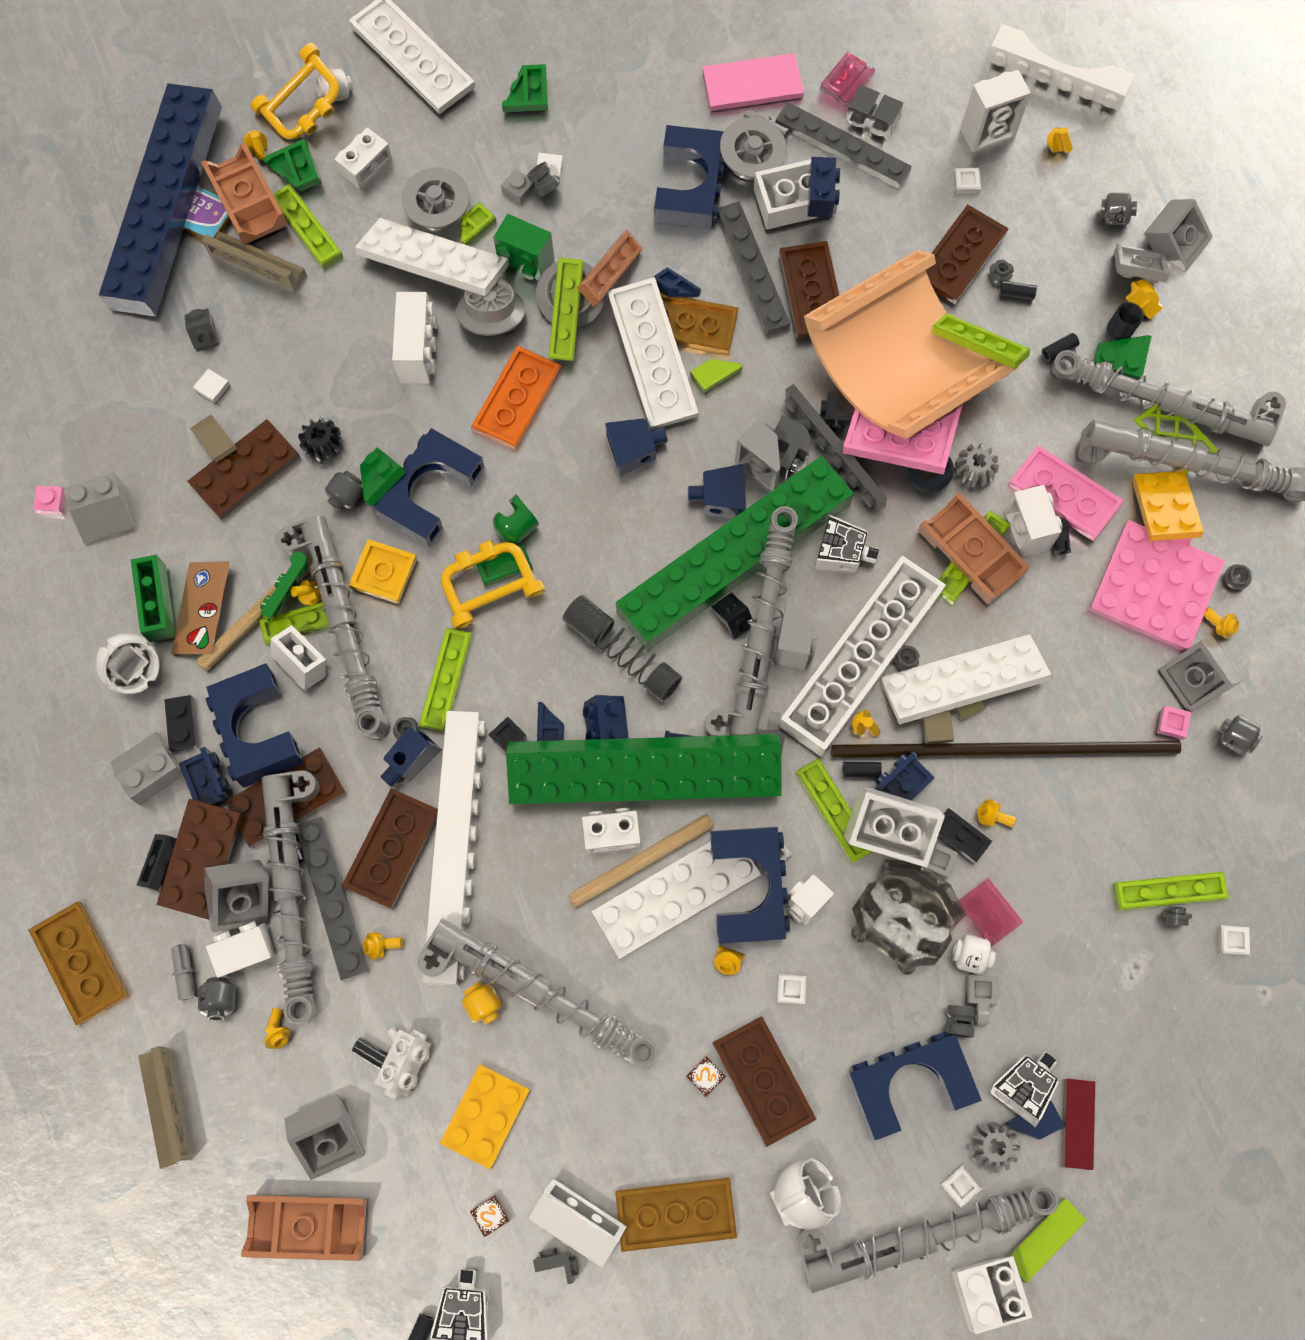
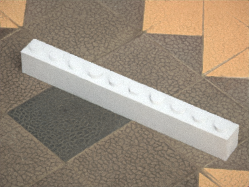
M447 711L426 943L442 918L464 930L465 924L470 922V907H466L467 896L471 897L473 888L472 880H468L469 869H474L475 853H471V843L476 842L477 826H473L474 815L478 816L479 799H475L476 789L481 788V773H477L478 763L483 762V747L479 746L480 737L485 736L486 723L482 721L479 712ZM431 944L428 949L434 952V956L432 958L428 956L425 958L428 964L427 969L430 970L433 966L438 968L440 965L437 962L438 956L447 959L449 954ZM452 957L442 974L436 977H429L423 974V983L435 986L460 987V980L465 979L466 965Z

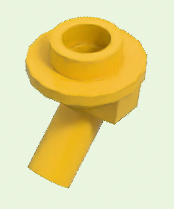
M306 579L299 586H293L290 589L291 595L298 597V600L304 605L317 604L321 600L319 589L314 588L317 585L315 581H307Z
M1210 607L1206 608L1204 617L1216 627V634L1229 639L1237 633L1240 623L1237 620L1236 614H1226L1221 618Z
M992 799L984 801L977 811L979 823L992 827L995 822H999L1013 828L1017 818L1000 812L1001 805Z
M369 932L366 935V939L363 940L362 946L365 955H368L371 960L384 957V950L403 948L404 941L402 937L382 939L381 933Z
M272 1008L268 1025L265 1029L267 1035L264 1039V1044L269 1049L282 1048L287 1044L291 1036L289 1028L279 1027L283 1010L279 1008Z

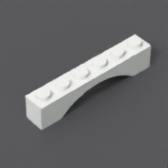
M1004 24L1001 25L987 60L997 66L1013 71L1019 70L1021 74L1037 79L1040 82L1053 85L1063 91L1074 93L1118 111L1135 76V73L1113 65L1103 68H1079L1060 63L1038 50L1023 31Z

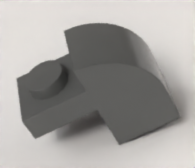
M782 415L775 431L778 436L779 451L785 453L780 462L779 476L787 479L790 471L795 473L800 460L807 462L811 439L807 429L802 424Z

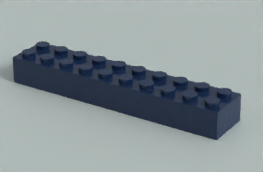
M167 83L99 292V297L110 310L157 316L184 225L203 169L201 162L206 160L222 109L213 89Z

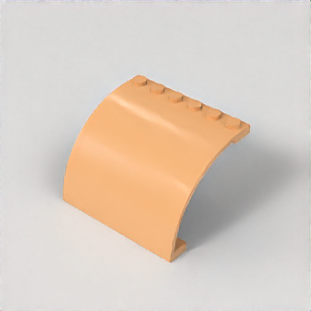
M921 250L914 251L804 316L816 353L828 375L843 396L869 421L905 439L914 436L916 432L933 424L935 420L952 412L957 406L969 401L976 394L988 389L992 384L1007 377L1016 370L931 333L932 325L947 312L939 301L926 272V269L936 264L935 255Z

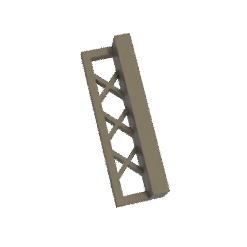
M219 232L216 238L205 235L202 239L209 256L289 291L295 292L306 274L303 267L252 245H243L242 241Z
M161 1046L151 1048V1052L138 1055L159 1167L164 1169L191 1161L170 1050Z

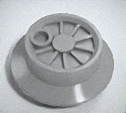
M743 118L733 122L726 128L721 137L720 152L724 162L735 175L745 180H754L755 172L783 165L787 154V145L781 131L772 123L759 118Z
M428 168L416 173L408 180L402 192V205L407 216L416 224L431 230H444L453 226L466 212L470 200L469 189L464 179L454 171L445 168Z
M558 262L552 264L544 271L539 279L536 292L538 306L545 318L551 323ZM584 262L582 280L593 269L586 262ZM581 293L577 328L584 327L596 319L603 308L605 296L597 305L592 307Z
M499 279L486 297L465 290L463 298L457 305L456 315L459 323L472 333L486 336L499 335L514 329L522 322L525 316V304L508 282Z

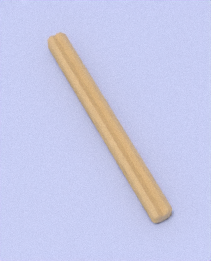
M305 554L308 562V568L305 571L302 578L300 579V581L310 572V566L312 564L309 554ZM274 585L214 642L212 654H202L196 662L199 666L208 671L263 618L260 606L267 595L272 596L276 590Z
M707 814L701 816L569 894L571 903L574 907L581 906L712 829V820Z

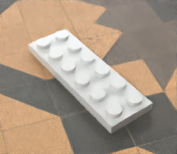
M375 0L349 20L350 27L439 114L475 88V81L391 0Z
M382 218L378 219L355 246L356 255L485 297L509 266L508 258Z
M655 277L609 290L607 292L650 430L698 417L699 412Z
M1029 634L881 677V685L900 725L1050 681L1051 673Z
M710 841L594 909L592 914L618 959L621 960L759 878L761 874L752 859L749 858L713 860Z

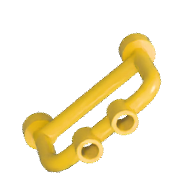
M313 43L305 45L300 50L299 57L305 65L271 101L262 94L255 97L250 104V108L258 116L263 115L278 134L285 139H297L304 132L307 135H312L318 129L315 121L320 116L328 118L334 112L331 104L338 97L339 83L319 58L320 51ZM316 68L328 82L330 90L325 97H321L315 102L314 108L308 114L303 115L298 120V125L294 129L288 130L273 112Z
M489 540L478 546L480 552L470 555L469 551L466 550L454 556L456 562L444 569L440 580L442 589L454 614L450 619L454 629L466 627L474 622L470 611L523 589L527 599L545 592L546 589L542 580H535L526 557L519 546L511 542L494 545L493 541ZM504 552H509L514 556L523 576L522 578L460 604L451 583V577L455 573L471 569L476 564L492 560Z

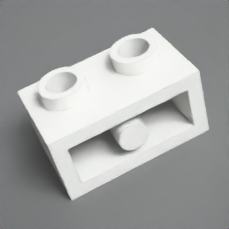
M366 128L354 138L348 147L341 150L334 160L339 174L361 189L392 158L389 144L369 128Z
M292 625L271 638V657L304 691L325 678L326 659Z
M619 808L612 814H604V811L589 812L588 816L582 817L587 854L641 848L637 811H631V808Z
M813 874L805 883L800 880L789 892L788 898L790 900L786 906L790 909L788 914L797 923L803 922L807 925L830 901L834 893Z
M255 921L240 926V932L230 935L229 931L212 937L214 942L207 945L206 948L217 978L269 959L276 954L265 923L256 926Z

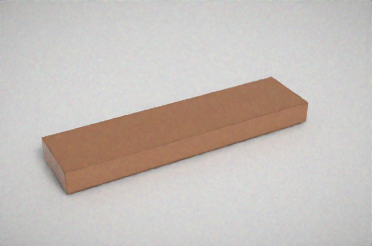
M628 230L619 236L577 286L578 290L592 307L602 300L642 251V247Z

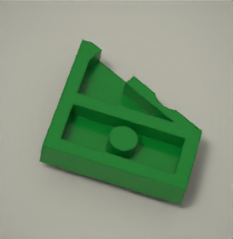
M546 64L522 65L518 72V78L510 87L508 98L502 102V111L548 110Z
M1145 335L1098 343L1093 358L1094 364L1096 365L1097 362L1101 363L1104 361L1110 362L1114 372L1122 366L1124 376L1139 380L1144 372L1152 336Z

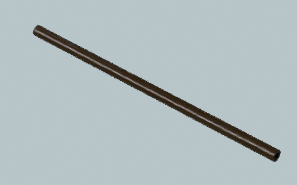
M1181 742L831 745L832 758L901 757L903 754L909 756L912 752H915L918 755L917 757L1180 754Z

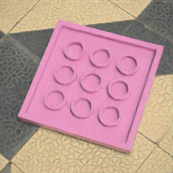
M963 403L954 408L952 412L943 415L935 420L933 424L924 427L916 432L914 436L907 439L878 427L855 408L843 445V453L944 475Z
M1127 520L1089 611L1185 652L1192 646L1225 560L1174 540L1149 541L1145 526Z

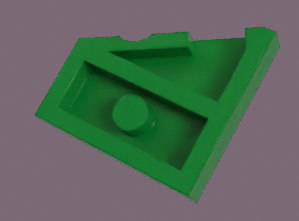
M304 139L263 157L267 166L300 192L322 182L308 144Z
M378 447L369 453L360 464L364 500L373 507L406 473L398 463Z

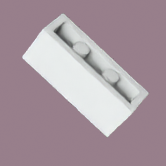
M552 1179L528 1218L537 1224L539 1228L546 1230L565 1245L570 1246L601 1268H603L626 1229L625 1225L555 1179Z

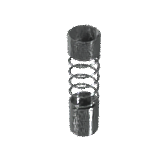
M585 595L578 596L564 612L563 621L584 637L586 641L590 642L592 646L597 645V650L609 647L607 650V657L609 659L619 655L618 667H624L630 663L628 667L629 676L640 672L638 683L644 684V688L652 693L654 697L658 698L660 702L665 701L680 684L682 675L678 674L666 662L659 664L646 681L640 682L645 668L654 659L656 653L648 659L644 666L630 674L633 662L644 650L645 645L628 662L623 665L619 664L624 651L634 641L635 636L626 643L620 652L614 656H609L612 645L622 635L625 628H622L608 645L599 648V643L609 634L615 622L614 619L610 618L608 614Z

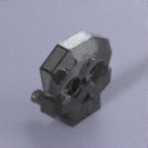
M884 860L877 871L873 883L867 885L852 908L857 924L853 927L851 936L855 940L857 935H859L857 942L866 941L898 963L900 971L905 968L906 970L903 974L909 975L918 966L935 965L952 941L951 932L963 920L966 913L951 884L926 867L907 861ZM890 896H894L896 901L892 900ZM925 919L929 920L931 925L927 924Z

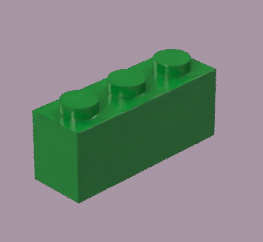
M157 554L131 559L140 633L149 642L176 637L166 565Z

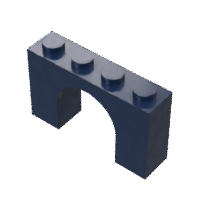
M666 125L663 160L695 164L704 171L707 177L701 185L690 190L657 187L654 204V222L711 228L712 219H717L719 204H715V198H720L722 183H718V177H723L725 162H721L720 141L724 131Z
M431 428L427 434L421 436L414 453L406 457L403 463V469L406 473L375 504L374 510L377 517L429 548L443 529L439 517L411 500L413 485L425 474L443 472L472 487L485 468L483 458Z
M267 663L206 687L209 697L205 698L209 710L215 714L216 719L213 720V726L217 734L222 737L223 742L220 743V748L224 757L229 759L230 765L227 766V771L232 781H237L245 788L262 781L264 776L280 774L304 764L298 743L289 731L259 743H246L239 740L238 726L244 714L259 704L282 696L275 674Z
M778 827L710 831L713 860L729 858L753 859L764 868L768 877L766 897L756 908L744 912L716 913L718 943L786 939L785 932H790L789 915H784L783 904H788L787 887L782 888L781 877L786 876L785 860H780L779 849H784L783 832H778Z
M946 1032L930 1037L932 1042L930 1044L921 1046L920 1041L905 1046V1053L895 1056L894 1051L880 1055L878 1056L879 1062L869 1066L868 1062L864 1061L851 1066L853 1072L846 1075L871 1141L902 1131L890 1101L889 1086L893 1075L905 1065L923 1066L936 1076L950 1111H956L982 1101L956 1034L948 1037Z

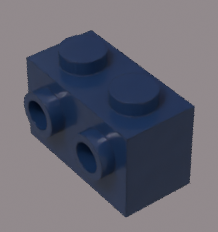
M811 157L807 217L832 218L834 205H839L840 190H835V184L840 182V168H836V158Z

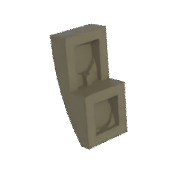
M209 415L190 428L216 463L237 449L212 415Z
M949 710L920 718L923 721L926 744L954 741Z

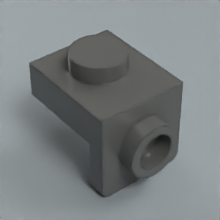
M208 308L203 310L195 309L184 315L186 331L194 349L197 350L218 343L213 329L212 316Z
M556 1248L539 1252L540 1257L533 1260L535 1272L564 1266L567 1284L574 1283V1276L579 1275L576 1256L570 1257V1251L557 1253Z

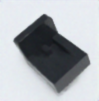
M828 391L826 400H821L820 415L824 416V421L834 433L848 432L851 417L836 415L838 392Z
M732 592L711 606L713 614L728 627L730 635L734 639L750 629V624L747 621L753 618L749 608Z

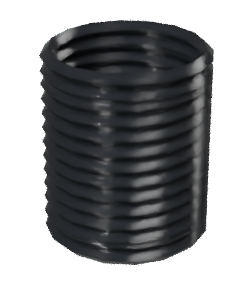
M1132 302L1121 304L1108 322L1107 331L1109 335L1116 340L1130 338L1144 318L1142 309Z

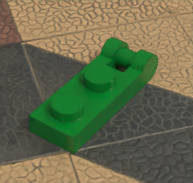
M294 552L291 555L290 561L292 565L286 574L282 573L274 584L276 590L272 596L267 595L260 606L262 617L273 623L291 595V587L297 586L308 568L306 556L302 552Z

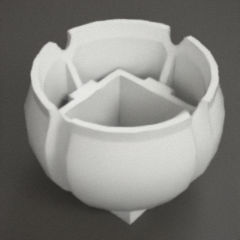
M132 633L118 634L106 640L107 645L104 647L100 646L95 658L96 673L99 680L103 684H107L108 688L114 692L121 694L139 693L147 689V682L150 680L155 681L158 675L159 659L153 645L147 643L146 639L142 636ZM127 646L138 656L119 675L108 665Z
M810 1158L787 1166L779 1175L775 1190L770 1192L785 1226L792 1225L804 1230L818 1229L830 1223L839 1214L841 1196L838 1186L831 1185L833 1176L819 1161Z

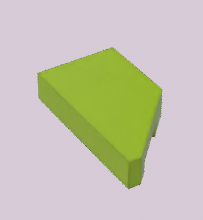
M480 202L462 216L461 244L469 246L496 222V216Z
M709 359L690 371V376L705 394L742 371V365L740 363Z

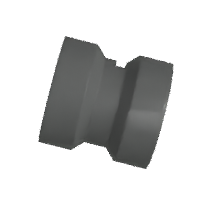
M546 161L535 166L527 174L529 180L536 184V190L540 196L550 193L560 184L558 178L551 174L550 167Z
M948 1005L947 1015L949 1016V1024L946 1025V1034L949 1036L956 1034V1037L973 1038L975 1029L972 1026V1020L975 1018L976 1008Z

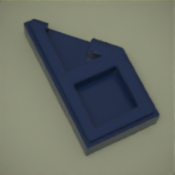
M668 267L653 276L656 279L659 291L668 297H699L701 294V288Z
M538 702L537 741L564 740V723L543 702Z
M1051 1100L1036 1127L1021 1116L1003 1123V1125L1009 1127L1008 1129L1037 1140L1065 1127Z

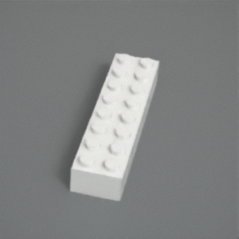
M901 556L782 716L778 727L817 755L823 757L897 656L900 649L906 644L939 599L946 584L904 556Z

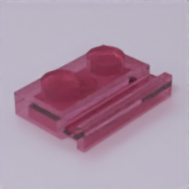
M847 51L823 80L820 90L838 102L841 100L848 107L860 84L866 86L874 76L875 68L867 67V63Z
M989 878L956 902L984 939L989 940L991 947L1023 923Z

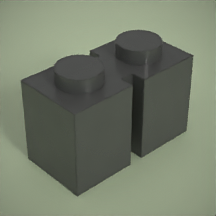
M860 84L848 106L846 121L856 127L864 129L869 127L870 131L875 135L889 139L901 117L904 102L884 94L877 107L875 103L880 92Z

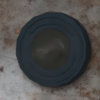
M949 457L944 475L908 467L907 472L910 482L917 490L923 493H934L948 486L953 478L954 466L952 459Z

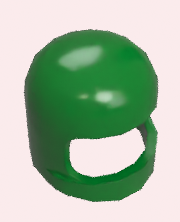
M517 494L509 500L515 512L509 517L497 512L493 518V527L499 537L506 542L514 544L521 542L539 526L535 516Z

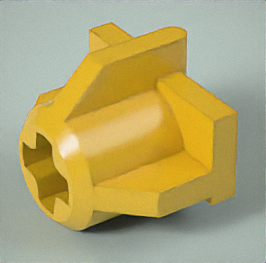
M1145 279L1137 282L1134 281L1131 284V293L1125 297L1126 300L1137 304L1142 309L1143 314L1152 319L1163 309L1162 305L1159 304L1160 298L1151 282Z

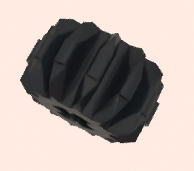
M320 417L316 423L310 419V426L302 425L303 433L298 434V439L301 442L299 446L302 451L306 452L307 457L311 459L315 456L320 462L323 456L331 460V452L339 454L338 446L342 445L341 431L338 427H335L333 421L325 422L324 418Z

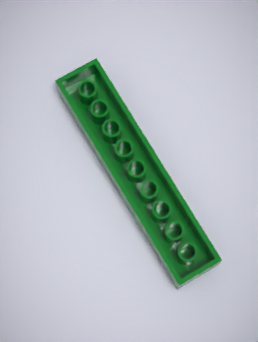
M821 455L616 601L617 614L639 642L645 645V649L648 652L765 567L760 564L759 558L760 554L768 547L765 544L766 541H770L767 539V535L770 534L768 533L769 520L777 508L788 506L798 516L794 537H792L793 543L790 544L793 547L827 523L829 515L835 517L849 507L854 493ZM777 517L779 526H790V521L787 517Z
M779 734L508 742L506 751L509 804L782 796L781 742Z

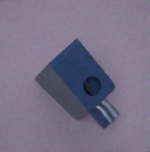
M644 418L605 423L606 436L619 476L653 462L656 459L655 446L668 442L665 429L660 428L650 431L647 420Z
M744 464L703 472V485L688 486V501H703L704 514L734 518L746 510Z
M409 726L384 756V761L390 766L380 777L391 787L401 777L412 780L442 749L423 731Z

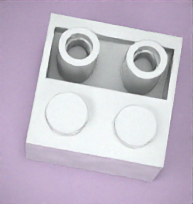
M1013 1256L981 1261L951 1270L969 1331L979 1334L1032 1318Z

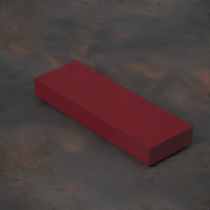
M1065 1079L1063 1117L1065 1127L1063 1128L1062 1167L1093 1170L1095 1081Z

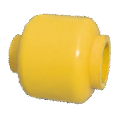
M480 981L463 992L465 996L461 1000V1004L473 1023L483 1021L487 1025L500 1016L497 1011L502 1008L503 1001L493 984H484L483 981Z

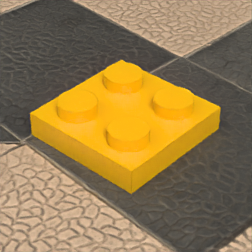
M368 539L350 580L349 587L350 589L399 604L416 563L417 556L416 554Z

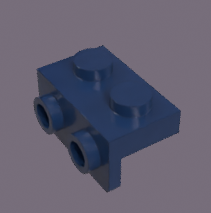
M595 695L584 702L583 717L586 722L587 731L585 740L629 738L624 696Z
M206 747L200 748V754L180 762L179 766L192 799L217 806L229 799L227 791H230L231 788L226 777L220 775L218 767L221 766V762L216 752H211Z
M912 752L909 756L903 754L893 764L896 769L890 775L884 772L875 781L877 785L875 790L912 801L935 777L916 759L918 755Z

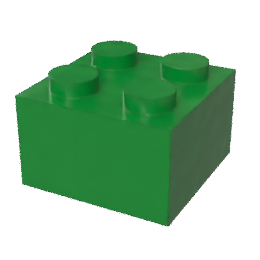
M507 213L493 237L496 254L508 258L509 266L507 270H515L527 279L539 281L544 271L554 261L552 234L547 230Z

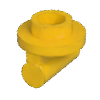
M1067 127L1061 129L1053 128L1051 133L1048 134L1047 146L1051 152L1058 153L1063 151L1064 153H1069L1073 150Z
M257 130L248 132L244 136L243 143H246L252 155H256L258 160H262L266 156L267 138L262 132Z
M862 710L854 716L852 720L854 734L861 736L865 731L874 737L880 734V728L871 718L869 711Z
M719 945L714 958V966L725 975H734L740 971L745 954Z

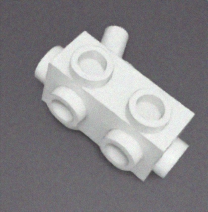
M392 1027L387 1031V1035L393 1044L374 1083L384 1088L383 1094L398 1100L400 1095L407 1097L410 1090L416 1087L418 1082L417 1074L422 1064L429 1059V1048L432 1043L426 1041L428 1035L415 1029L408 1033L400 1029L398 1031L396 1027Z

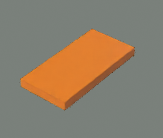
M517 345L471 425V430L517 450L558 377L562 366Z

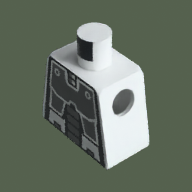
M829 515L815 569L856 573L860 560L876 563L879 549L865 545L868 533L866 530Z
M1045 1052L1042 1053L1036 1062L1028 1056H1024L996 1081L990 1093L1036 1127L1059 1082L1051 1074V1071L1057 1065V1061Z
M459 1269L457 1286L444 1287L430 1338L490 1340L488 1289L475 1288L477 1270Z

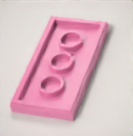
M795 53L703 66L702 72L710 111L803 98L804 92Z
M1039 445L1008 483V486L1015 491L1044 485L1047 493L1049 492L1052 495L1055 515L1059 516L1061 521H1068L1073 529L1093 542L1124 503L1123 499Z

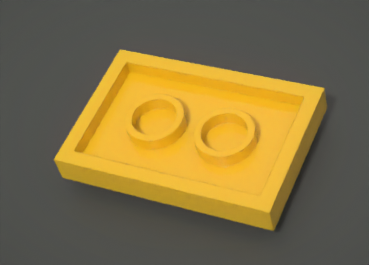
M1185 471L1134 474L1132 483L1149 541L1202 537L1204 530Z
M479 1064L440 1144L491 1170L525 1103L530 1089Z

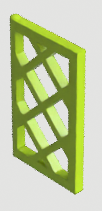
M1157 404L1134 418V422L1141 429L1152 431V435L1175 436V441H1178V438L1192 440V445H1195L1197 441H1203L1210 449L1207 453L1215 454L1218 452V449L1194 423L1189 424L1187 419L1176 415L1167 417L1161 414V410L1157 409ZM1146 417L1156 418L1155 430H1150L1142 420ZM1160 418L1175 420L1174 433L1160 431ZM1179 421L1185 422L1193 430V435L1178 434ZM1184 469L1182 470V471H1185L1186 476H1187L1188 473L1190 472V471H1188V470H1184Z

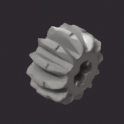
M981 443L977 449L971 444L967 450L963 449L960 451L959 458L955 461V466L958 467L956 476H963L962 484L970 481L973 488L978 482L981 487H984L987 481L991 482L994 480L995 473L999 470V465L996 464L998 456L991 455L992 448L983 450Z
M997 1122L990 1123V1130L985 1124L980 1125L979 1128L982 1135L979 1133L972 1134L973 1139L977 1140L978 1144L969 1145L971 1150H978L979 1152L973 1156V1160L980 1161L983 1159L981 1169L987 1170L991 1165L993 1173H999L1000 1165L1004 1170H1009L1010 1164L1008 1160L1012 1162H1017L1018 1160L1012 1154V1150L1018 1151L1020 1146L1011 1144V1141L1015 1140L1017 1135L1012 1133L1006 1136L1009 1127L1002 1125L998 1129ZM991 1141L999 1142L1000 1148H997L1000 1151L999 1153L990 1152L989 1146H993L990 1144Z

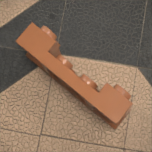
M246 143L240 145L234 158L220 164L207 160L201 162L243 245L288 225Z
M957 493L945 508L931 519L924 520L919 526L918 531L935 549L938 547L972 583L970 587L987 605L1022 578L1030 568L1019 554L960 493Z
M247 1195L246 1202L249 1210L247 1238L241 1252V1257L360 1261L363 1259L367 1198Z

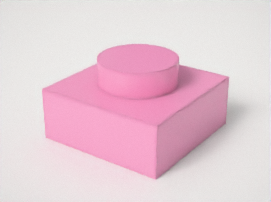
M36 486L33 510L37 514H62L65 497L63 487Z
M1165 705L1161 709L1157 733L1184 740L1187 737L1191 712Z

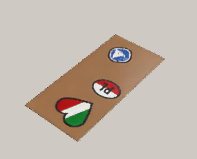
M230 561L189 563L175 632L176 637H174L171 654H212Z

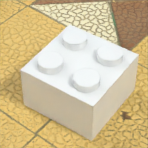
M1044 485L1014 492L1004 510L1005 518L1011 524L1009 529L1021 558L1049 551L1062 532L1061 519L1055 515L1053 510L1052 495L1049 492L1047 493Z

